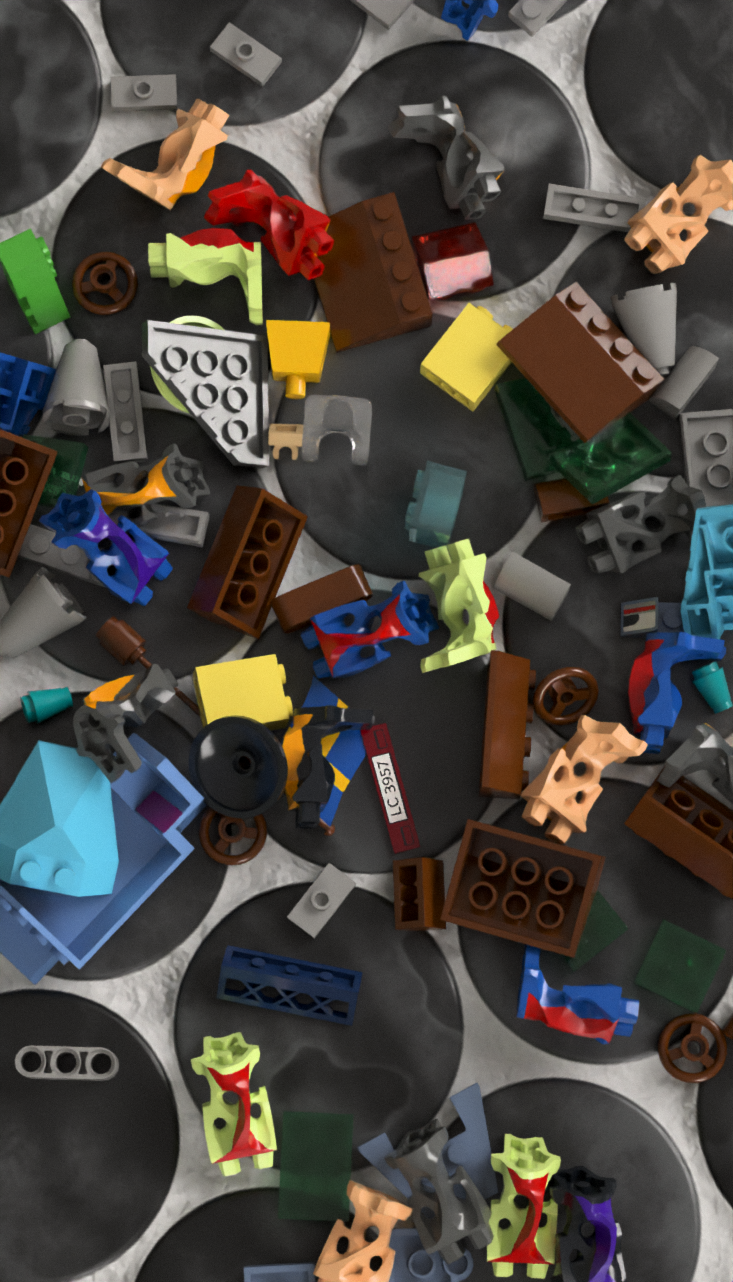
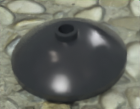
M232 715L214 720L198 733L192 743L189 754V772L195 789L204 797L203 801L208 806L225 816L251 818L260 815L279 800L285 789L288 766L282 745L265 725L252 718ZM244 756L250 759L251 766H247L244 763Z

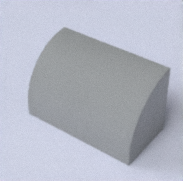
M689 347L651 396L649 402L676 420L714 371L719 358L700 347Z
M511 551L495 581L493 589L552 621L567 596L571 584Z

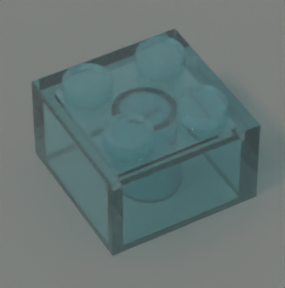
M427 461L425 471L418 470L413 498H417L416 503L409 502L405 517L404 529L410 530L409 541L435 548L450 544L465 488L467 471Z

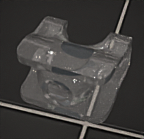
M310 395L307 397L304 409L302 438L303 461H316L323 438L330 433L338 432L346 435L352 442L354 464L366 466L369 459L373 413L371 402L365 398H352L340 395Z

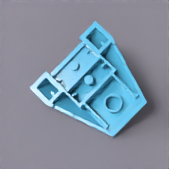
M733 504L703 507L696 510L690 547V560L686 572V585L680 610L684 632L693 636L720 639L724 630H733Z
M38 740L7 795L1 801L0 880L9 884L77 897L112 894L119 858L110 781L91 758L79 756L76 751L77 748Z

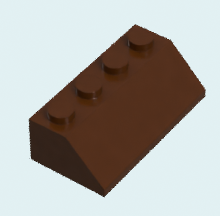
M0 429V575L10 578L58 451Z
M237 485L187 609L210 622L259 639L272 607L270 602L277 595L308 516L263 488Z
M491 650L487 669L479 797L519 800L521 792L529 785V771L523 770L524 757H530L531 737H526L525 733L526 723L532 724L534 705L533 703H528V690H535L536 670H530V659L497 650Z
M664 766L624 824L631 828L635 834L645 838L661 849L665 855L674 858L687 867L695 876L701 877L717 888L721 894L733 899V810L684 776H681L671 787L662 785L657 780L664 770Z

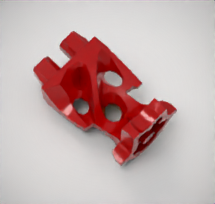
M251 169L246 170L239 182L209 191L208 197L212 200V204L204 215V219L213 226L230 222L235 226L243 225L246 222L257 223L267 231L265 235L261 236L260 241L288 276L301 273L307 280L322 275L325 265L317 258V255L327 254L334 244V240L326 232L330 223L327 215L287 195L278 197L274 188L262 176H257Z

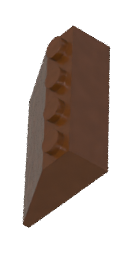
M392 192L361 201L328 216L330 223L326 232L334 240V244L327 254L317 255V258L325 265L322 275L314 278L326 320L330 322V334L336 353L430 327L432 325V311L395 193Z
M577 282L553 296L496 344L584 443H587L644 404L665 380Z
M467 819L440 920L575 958L606 857Z

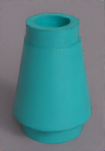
M716 661L691 672L695 679L692 681L713 709L714 714L733 706L723 667L719 668Z
M68 687L27 691V695L20 697L27 723L35 721L38 724L73 706Z

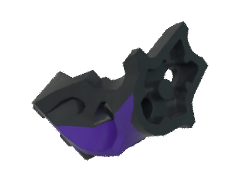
M584 1166L558 1170L548 1182L550 1196L556 1204H563L567 1219L563 1232L555 1234L556 1267L554 1274L550 1278L551 1282H627L621 1252L622 1231L617 1220L614 1221L611 1197L616 1190L617 1181L614 1178L600 1177ZM587 1222L591 1223L594 1227V1232L591 1236L584 1237L581 1233V1226ZM577 1249V1258L569 1261L571 1251Z

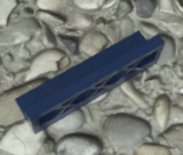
M227 945L221 965L216 998L352 1026L363 972ZM227 978L240 980L247 988L241 991L227 989ZM265 986L275 987L280 995L275 998L267 997L260 989ZM299 993L309 994L314 999V1002L308 1005L302 1004L294 996ZM333 1000L349 1002L348 1013L333 1010L328 1003Z

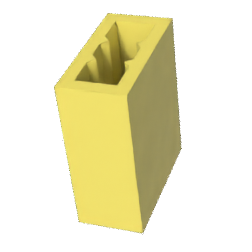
M468 303L422 361L420 374L473 412L512 363L496 344L513 328L507 325L502 327L492 320L493 316L488 310L482 306H477L476 308Z
M276 654L195 667L192 680L202 728L221 717L239 715L252 718L265 725L271 731L285 728L290 719L289 717L293 716L291 699L289 696L285 697L282 684H286L284 666L277 663Z

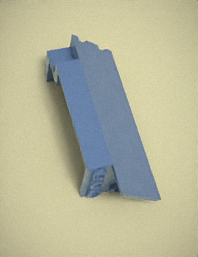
M135 733L128 740L142 761V764L133 773L125 770L119 779L110 783L119 858L112 894L77 897L9 884L0 880V952L34 985L58 961L64 965L71 961L80 970L195 849L180 833L207 806L203 802L204 797L165 756ZM152 791H156L182 812V815L165 833L136 811V808Z

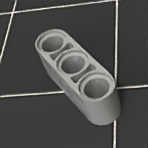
M31 1045L23 1047L16 1054L15 1067L20 1074L31 1079L106 1081L117 1074L119 1060L113 1052L102 1047ZM30 1053H38L41 1057V1065L34 1072H28L24 1068V1059ZM65 1054H73L76 1058V1067L69 1073L61 1072L58 1066L59 1059ZM99 1055H108L111 1059V1068L105 1074H97L93 1068L94 1060Z

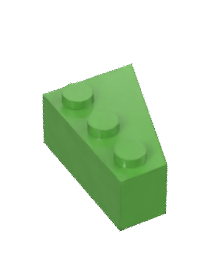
M30 228L0 243V264L7 282L36 335L70 318V315L55 281L57 273L53 267L54 264L50 257V251L43 237L35 238Z

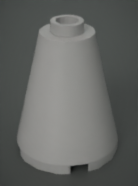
M670 283L668 286L669 290L665 291L663 284L625 292L626 296H623V300H618L617 294L610 297L611 304L626 337L660 375L669 374L668 367L675 366L676 283Z
M74 339L64 346L43 408V422L45 424L47 421L52 423L51 429L56 432L85 436L89 435V429L98 428V433L104 431L109 426L110 413L97 348L88 340Z
M44 567L36 571L0 620V655L3 658L7 655L11 658H16L79 625L86 619V616L82 615L84 610L63 583L60 585L57 583L53 584L50 579L54 575Z

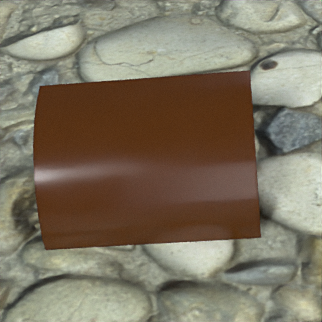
M600 471L533 483L541 523L585 515L591 510L609 504L605 482Z
M424 857L393 860L395 930L426 931L446 929V921L440 920L445 904L443 860Z

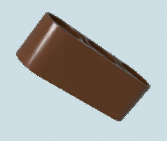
M355 564L274 598L270 603L283 633L288 634L312 625L310 618L314 615L344 604L360 600L367 601L374 595L361 565Z

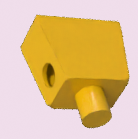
M266 320L273 380L286 382L285 397L303 399L305 398L306 382H320L330 339V322Z

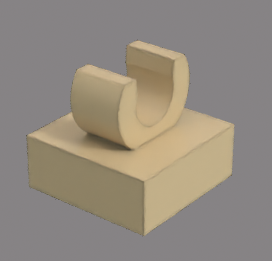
M270 424L268 445L273 446L274 459H279L280 448L289 447L292 451V460H296L299 447H302L303 425Z

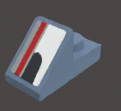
M658 597L621 603L620 637L646 638V635L649 633L684 632L680 612L681 603L658 602Z

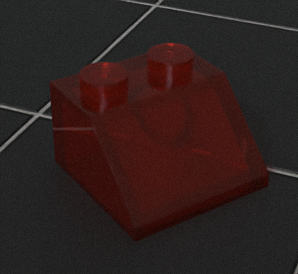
M476 222L412 236L422 282L429 300H444L452 297L454 294L467 291L474 293L482 291L485 287L494 286L489 250Z

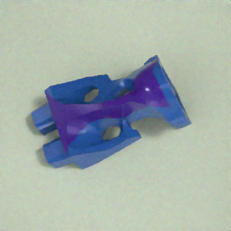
M91 489L82 496L62 493L55 507L39 519L40 523L56 533L51 542L63 549H67L71 545L80 547L90 560L86 568L112 595L130 604L134 601L142 606H146L153 597V591L146 586L147 582L152 576L162 581L173 570L166 559L169 552L126 517L120 515L116 525L104 511L101 505V498L95 490ZM125 532H128L133 536L134 542ZM108 538L111 540L112 545L109 549L99 550L98 543L102 539ZM113 564L116 571L114 575L109 576L107 569L108 566Z

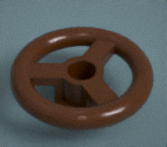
M98 252L89 255L79 263L72 278V290L78 303L87 311L98 315H111L125 309L134 299L138 287L137 274L132 264L123 256L113 252ZM99 262H106V264H99L91 270L90 281L82 282V278L89 267ZM117 265L125 271L128 278V287L125 295L116 288L117 275L115 269ZM102 278L110 279L106 285L99 284V281ZM94 291L107 293L116 303L110 305L95 304L85 296V293Z
M564 667L551 672L539 683L535 690L533 705L536 714L543 721L552 725H569L577 722L581 715H587L596 704L599 693L597 681L590 672L579 667ZM571 677L582 679L588 687L577 689ZM546 691L554 702L549 712L543 704ZM586 699L584 704L576 711L567 715H561L566 706L571 705L576 700Z
M209 807L203 814L199 824L200 843L208 856L225 865H240L255 858L262 850L267 837V825L263 814L252 817L256 828H250L245 826L242 818H233L219 813L221 821L218 825V832L221 839L214 847L209 837V826L213 817L218 812ZM236 825L239 828L238 834L229 836L226 833L228 826ZM243 838L255 839L253 845L244 853L238 855L224 854L230 843H237Z
M688 1013L675 1017L663 1028L658 1041V1055L665 1070L677 1080L686 1083H701L714 1077L723 1067L727 1056V1042L721 1028L712 1019L701 1014ZM691 1024L690 1034L682 1039L680 1047L668 1051L669 1040L674 1031L683 1025ZM702 1026L708 1029L715 1038L717 1045L715 1059L708 1055L709 1043L701 1035ZM693 1041L698 1044L699 1051L697 1054H691L688 1051L687 1046L689 1042ZM684 1057L689 1061H699L707 1069L696 1073L685 1072L679 1069L672 1061Z

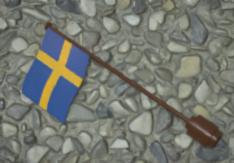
M113 616L97 632L96 637L100 640V645L123 666L129 662L135 665L138 661L146 669L152 665L143 657L147 652L144 648L146 640L123 619L119 621ZM313 675L311 687L301 708L327 705L349 708ZM174 688L176 691L175 695L200 717L198 706L179 688ZM292 722L291 725L289 726V728H288V730L286 731L285 735L292 729V727H293V722ZM360 730L338 732L321 739L322 755L329 761L335 773V781L330 799L323 812H320V823L318 824L326 831L324 833L326 836L334 834L335 826L332 824L342 794L366 756V749ZM285 735L283 736V738H282V740H281V743H280L281 745H283V741H284ZM244 756L251 763L250 759Z

